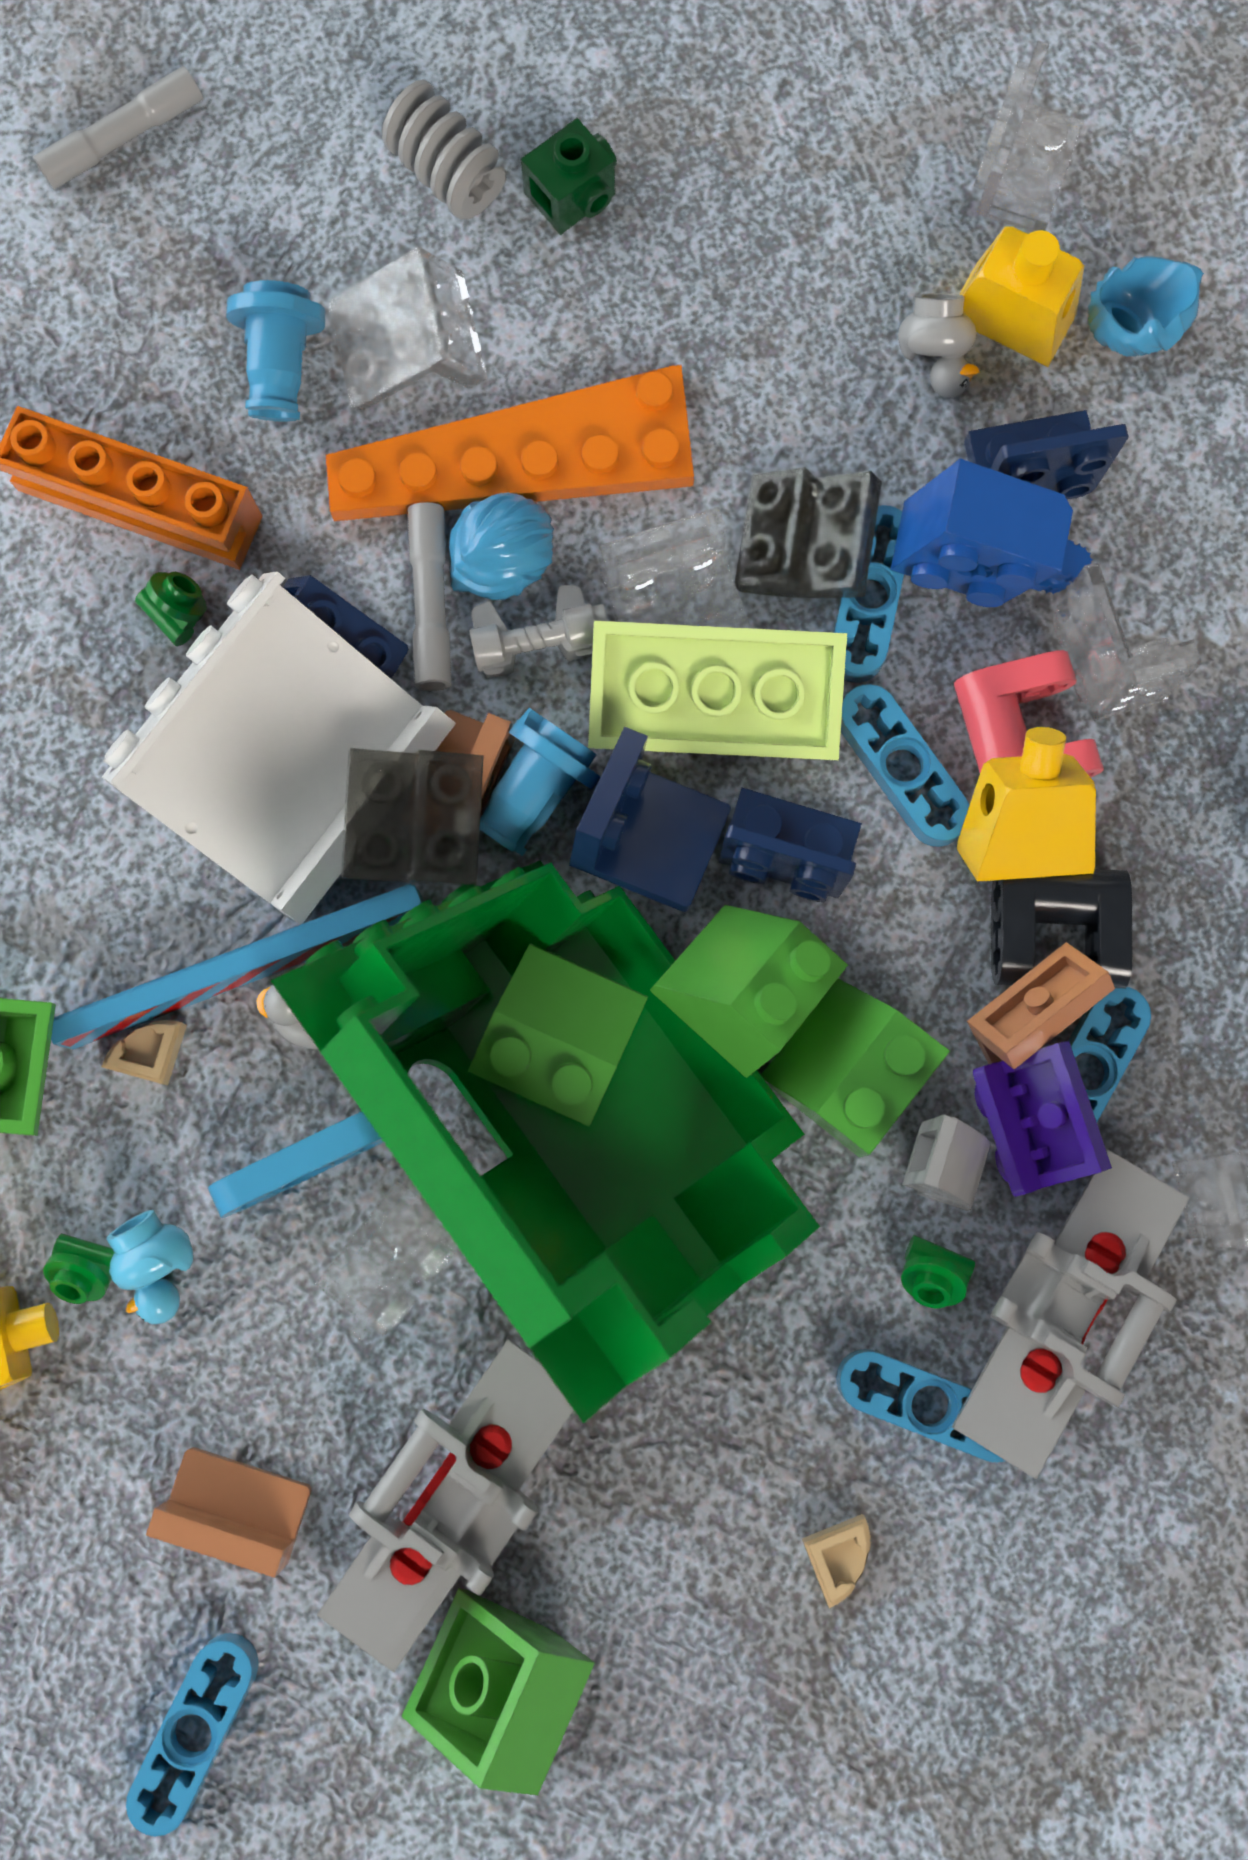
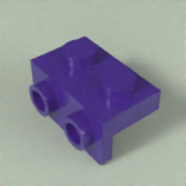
M1069 1040L1039 1049L1015 1070L1004 1061L973 1069V1077L976 1083L974 1089L975 1101L981 1114L988 1119L997 1147L995 1150L996 1165L1003 1179L1009 1183L1013 1196H1021L1044 1187L1097 1174L1112 1168Z

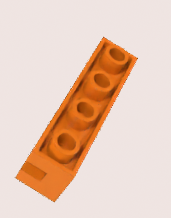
M18 405L0 442V470L12 475L10 482L18 491L238 570L242 567L263 517L246 486Z

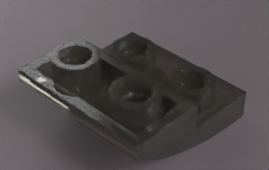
M806 467L752 474L734 588L739 592L777 597H865L882 481L872 471L816 478Z
M350 748L347 762L341 880L477 885L484 755L428 750L406 753Z

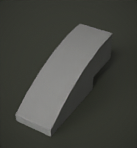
M947 1115L923 1121L918 1131L902 1185L918 1190L917 1195L965 1211L971 1210L991 1143L973 1127Z

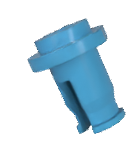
M275 280L252 281L244 285L243 292L233 294L227 299V320L231 324L245 330L244 343L247 345L246 372L250 386L249 400L245 401V408L248 409V416L252 418L280 422L300 420L297 395L301 385L302 351L306 348V336L320 333L325 329L326 310L321 304L311 301V293L299 285Z
M528 708L519 720L517 719L509 731L510 734L524 743L493 790L489 805L480 818L476 816L472 821L482 832L510 851H515L521 856L527 851L524 846L532 834L544 826L576 779L593 790L601 778L600 775L588 768L597 754L531 708Z

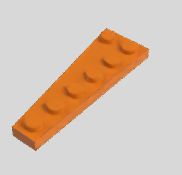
M672 365L326 454L329 505L334 521L406 515L408 514L407 509L409 506L422 502L439 504L443 506L444 511L465 509L472 502H481L492 495L500 493H516L526 499L539 502L693 487L694 470L682 365Z

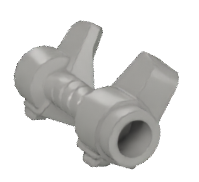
M561 585L558 587L555 621L509 631L490 601L475 606L471 612L474 628L469 629L478 672L483 671L487 678L512 674L517 654L531 652L534 649H545L546 647L558 646L567 661L591 657L594 621H608L604 605L591 606V604H585L582 591L578 586Z

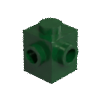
M576 118L521 158L524 194L560 235L584 217L592 218L600 214L615 195V166L617 165L614 151L599 133L592 135L583 123Z

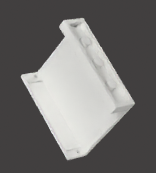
M279 572L264 573L259 580L251 574L229 598L227 605L234 611L220 629L216 630L210 625L191 645L186 653V657L193 661V663L176 682L168 677L149 698L145 709L152 714L138 732L134 734L129 729L124 731L109 748L103 761L110 767L102 778L284 915L301 925L456 723L438 707L421 705L280 585L285 577Z

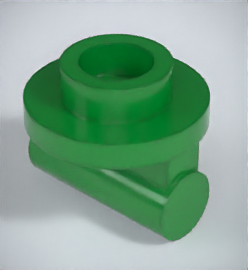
M180 572L154 573L147 582L146 587L135 598V603L175 646H181L190 640L194 634V626L207 609V604L201 594L199 585L192 578Z
M61 1233L55 1241L52 1255L43 1268V1274L50 1284V1290L58 1298L72 1304H83L86 1301L100 1300L105 1295L112 1280L109 1269L110 1261L115 1252L110 1247Z
M913 1235L904 1257L906 1262L901 1275V1283L904 1289L919 1304L929 1308H944L960 1303L966 1296L968 1282L974 1271L975 1260Z

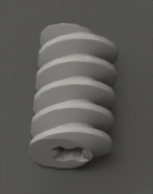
M425 79L417 80L407 86L390 106L381 130L384 145L395 156H399L401 163L407 169L415 172L417 179L423 185L431 188L433 195L438 200L448 205L449 211L459 219H471L484 211L498 196L507 180L506 170L503 167H495L498 160V150L490 143L482 145V134L474 127L466 128V118L458 111L450 112V102L441 95L434 96V87Z

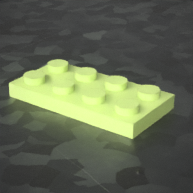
M594 621L588 748L614 749L625 726L648 736L645 751L839 760L847 633Z

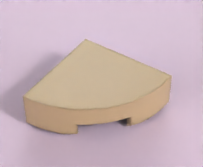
M161 1020L142 1026L129 1033L122 1040L117 1041L107 1053L101 1067L168 1086L187 1025L177 1021Z
M863 1514L802 1538L829 1608L837 1605L852 1593L865 1569L871 1541L867 1520Z

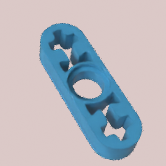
M880 505L866 511L859 520L853 539L833 633H847L846 648H851L857 634L858 625L870 626L865 643V651L874 654V656L868 655L862 664H855L851 662V652L846 650L844 680L852 683L866 682L875 677L881 670L888 653L904 574L890 570L902 514L901 510L893 506ZM878 526L890 528L889 537L893 539L887 546L882 564L871 562L876 545V537L873 534L876 533ZM864 580L877 581L886 589L888 600L878 608L870 609L863 607L856 601L853 588ZM846 617L850 618L853 621H847Z
M865 684L852 689L843 700L842 735L917 839L926 845L934 847L953 843L960 835L969 808L966 797L887 690L872 684ZM859 703L867 710L875 706L881 710L876 724L885 738L892 729L899 733V735L887 740L878 752H874L871 746L876 745L880 737L873 726L868 722L858 726L853 720L858 712L857 704ZM897 750H906L913 753L920 763L919 776L907 782L896 780L887 770V756ZM928 779H932L936 785L931 787L926 794L934 806L940 809L948 805L953 810L954 814L948 820L949 827L951 828L949 830L941 823L931 827L926 822L925 818L931 812V808L922 794L915 803H911L907 796L918 792Z
M1126 987V989L1115 988L1084 1013L1069 1038L1075 1058L1081 1053L1092 1054L1101 1061L1104 1067L1102 1083L1094 1090L1086 1089L1096 1122H1098L1150 1026L1151 1010L1147 1000L1141 993L1130 987ZM1120 1002L1127 1006L1124 1016L1132 1021L1131 1027L1124 1026L1116 1029L1106 1045L1086 1039L1088 1033L1094 1038L1105 1034L1111 1023V1017L1104 1012V1007H1113ZM1108 1046L1119 1048L1118 1054L1116 1055Z
M359 1112L216 1181L208 1187V1190L220 1217L225 1218L265 1201L384 1142L364 1113Z
M870 1349L856 1350L848 1354L840 1363L836 1375L837 1387L841 1396L853 1408L985 1461L993 1463L1005 1462L1004 1459L960 1433L958 1438L950 1435L954 1430L952 1425L962 1409V1398H968L972 1391L971 1388ZM870 1362L877 1363L876 1375L884 1381L897 1386L900 1384V1373L909 1374L910 1378L904 1383L899 1392L898 1412L893 1413L887 1410L893 1403L894 1398L877 1390H870L866 1399L858 1398L859 1386L851 1381V1374L854 1369L866 1371ZM926 1386L939 1387L945 1393L948 1401L945 1416L934 1424L919 1422L912 1412L914 1395L918 1390Z
M234 1633L218 1635L211 1639L194 1658L127 1795V1815L132 1825L139 1832L148 1836L169 1834L181 1824L193 1807L258 1672L259 1661L257 1652L252 1643L245 1637ZM225 1653H229L236 1658L233 1663V1670L241 1675V1678L232 1676L221 1688L215 1701L203 1697L210 1689L217 1674V1668L209 1663V1661H218ZM192 1690H194L199 1696H193L191 1694ZM220 1706H226V1707H227L226 1713L224 1712V1710H223ZM193 1714L206 1720L211 1730V1741L207 1748L201 1751H189L180 1745L176 1737V1725L181 1717ZM171 1766L183 1770L169 1793V1800L174 1805L169 1804L162 1813L153 1810L151 1806L154 1802V1796L149 1791H154L167 1776ZM190 1771H194V1772H195V1776H193V1775L190 1773Z

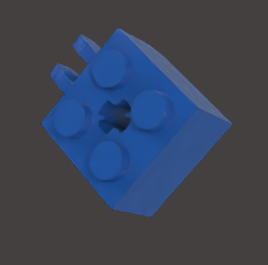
M960 458L904 501L890 570L911 576V582L917 586L927 589L947 588L967 595L966 599L972 604L982 607H999L1029 589L1040 592L1045 590L1046 594L1049 592L1054 594L1066 589V586L1070 585L1069 581L1072 584L1077 581L1079 582L1091 573L1090 569L1093 567L1091 561L1093 559L1090 557L1091 552H1087L1086 547H1081L1080 543L1075 545L1074 541L1068 540L1073 509L1064 494Z

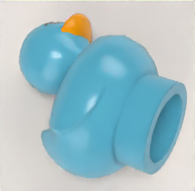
M148 1210L126 1221L107 1236L106 1239L115 1252L110 1261L109 1272L112 1281L119 1288L135 1290L134 1297L126 1306L127 1313L135 1312L141 1320L150 1324H163L175 1316L179 1308L180 1295L177 1288L170 1281L162 1278L174 1269L182 1271L190 1269L194 1255L189 1236L183 1229L171 1224H162L154 1210Z

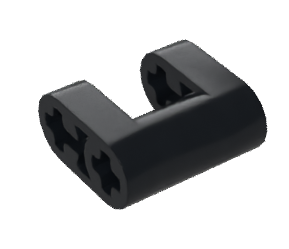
M1094 869V874L992 881L991 973L995 985H1013L1034 968L1035 923L1085 925V955L1109 972L1115 988L1126 989L1131 977L1133 958L1132 885L1127 870Z

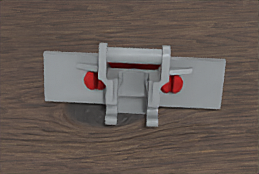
M1110 1150L1106 1151L1112 1168L1091 1175L1055 1242L1042 1233H1035L1024 1256L989 1316L1007 1328L952 1425V1428L1035 1479L1039 1476L1085 1390L1119 1408L1125 1397L1120 1392V1389L1163 1310L1171 1312L1177 1301L1174 1296L1146 1278L1190 1198ZM1121 1290H1125L1133 1296H1138L1096 1375L1083 1369L1081 1363L1087 1347L1083 1345L1085 1338L1096 1317L1103 1310L1107 1300H1114Z
M508 1339L449 1424L430 1411L421 1409L414 1419V1423L418 1427L365 1503L357 1501L349 1512L350 1518L370 1534L371 1537L317 1613V1616L392 1672H395L460 1575L468 1581L466 1586L472 1592L481 1595L494 1577L491 1566L518 1527L526 1530L538 1512L535 1502L520 1492L519 1489L567 1421L573 1409L536 1358ZM441 1444L450 1451L449 1455L404 1520L400 1521L398 1518L394 1520L389 1515L436 1447Z

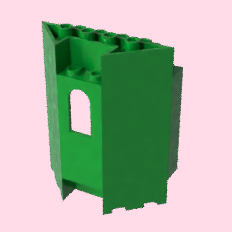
M539 860L523 868L517 867L504 876L482 886H475L473 882H468L450 893L440 905H434L431 900L424 901L407 912L393 926H390L387 920H381L364 930L348 946L343 947L339 940L333 941L311 955L305 962V965L273 978L270 982L584 1424L625 1387L672 1358L711 1323L708 1317L711 1312L746 1282L788 1256L813 1234L820 1225L772 1162L775 1157L805 1135L757 1070L749 1077H744L650 991L654 984L675 962V959L623 889L617 886L597 897L591 890H588L576 897L553 864L550 862L544 865ZM530 943L648 996L590 1127L468 1072L491 1017ZM417 1064H429L445 1072L507 1156V1159L480 1176L408 1075L410 1068Z

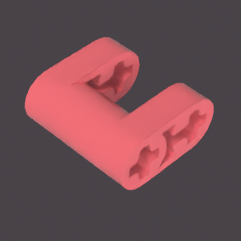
M1056 650L982 668L968 673L954 682V688L979 772H981L983 764L991 758L1022 756L1027 729L1019 704L1055 695L1076 684L1077 680L1068 651ZM1082 739L1065 743L1064 754L1074 756L1091 778L1103 772L1104 768L1094 739Z

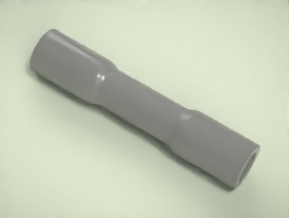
M182 66L142 90L134 100L86 129L72 132L34 155L33 159L50 186L55 190L97 165L102 157L148 129L163 125L203 101V96L185 66Z
M422 502L413 504L407 509L409 560L413 567L415 629L412 635L414 686L419 690L439 691L452 686L450 634L446 627L445 518L443 506L436 503Z

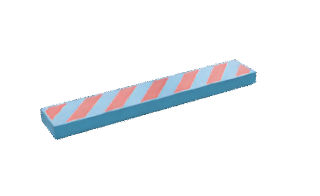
M410 883L54 1017L52 1043L53 1045L74 1050L305 963L316 951L333 941L339 940L343 947L352 944L359 934L381 920H387L390 926L397 924L407 912L424 902L423 897L417 887Z

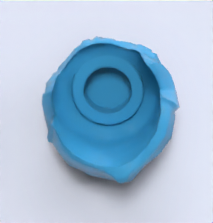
M1153 256L1134 257L1122 270L1119 267L1109 268L1108 273L1104 276V280L1097 282L1096 291L1091 292V302L1088 305V325L1090 331L1102 346H1107L1112 351L1124 356L1136 357L1160 350L1168 351L1182 338L1198 315L1199 288L1204 273L1199 267L1190 263Z
M516 493L495 494L481 502L475 501L470 503L461 512L459 520L450 533L449 550L452 589L455 592H470L491 600H506L513 595L519 596L524 588L542 579V574L546 571L547 566L552 563L551 558L554 547L552 543L554 528L551 525L552 519L549 513L546 512L545 507L537 504L532 499H526Z

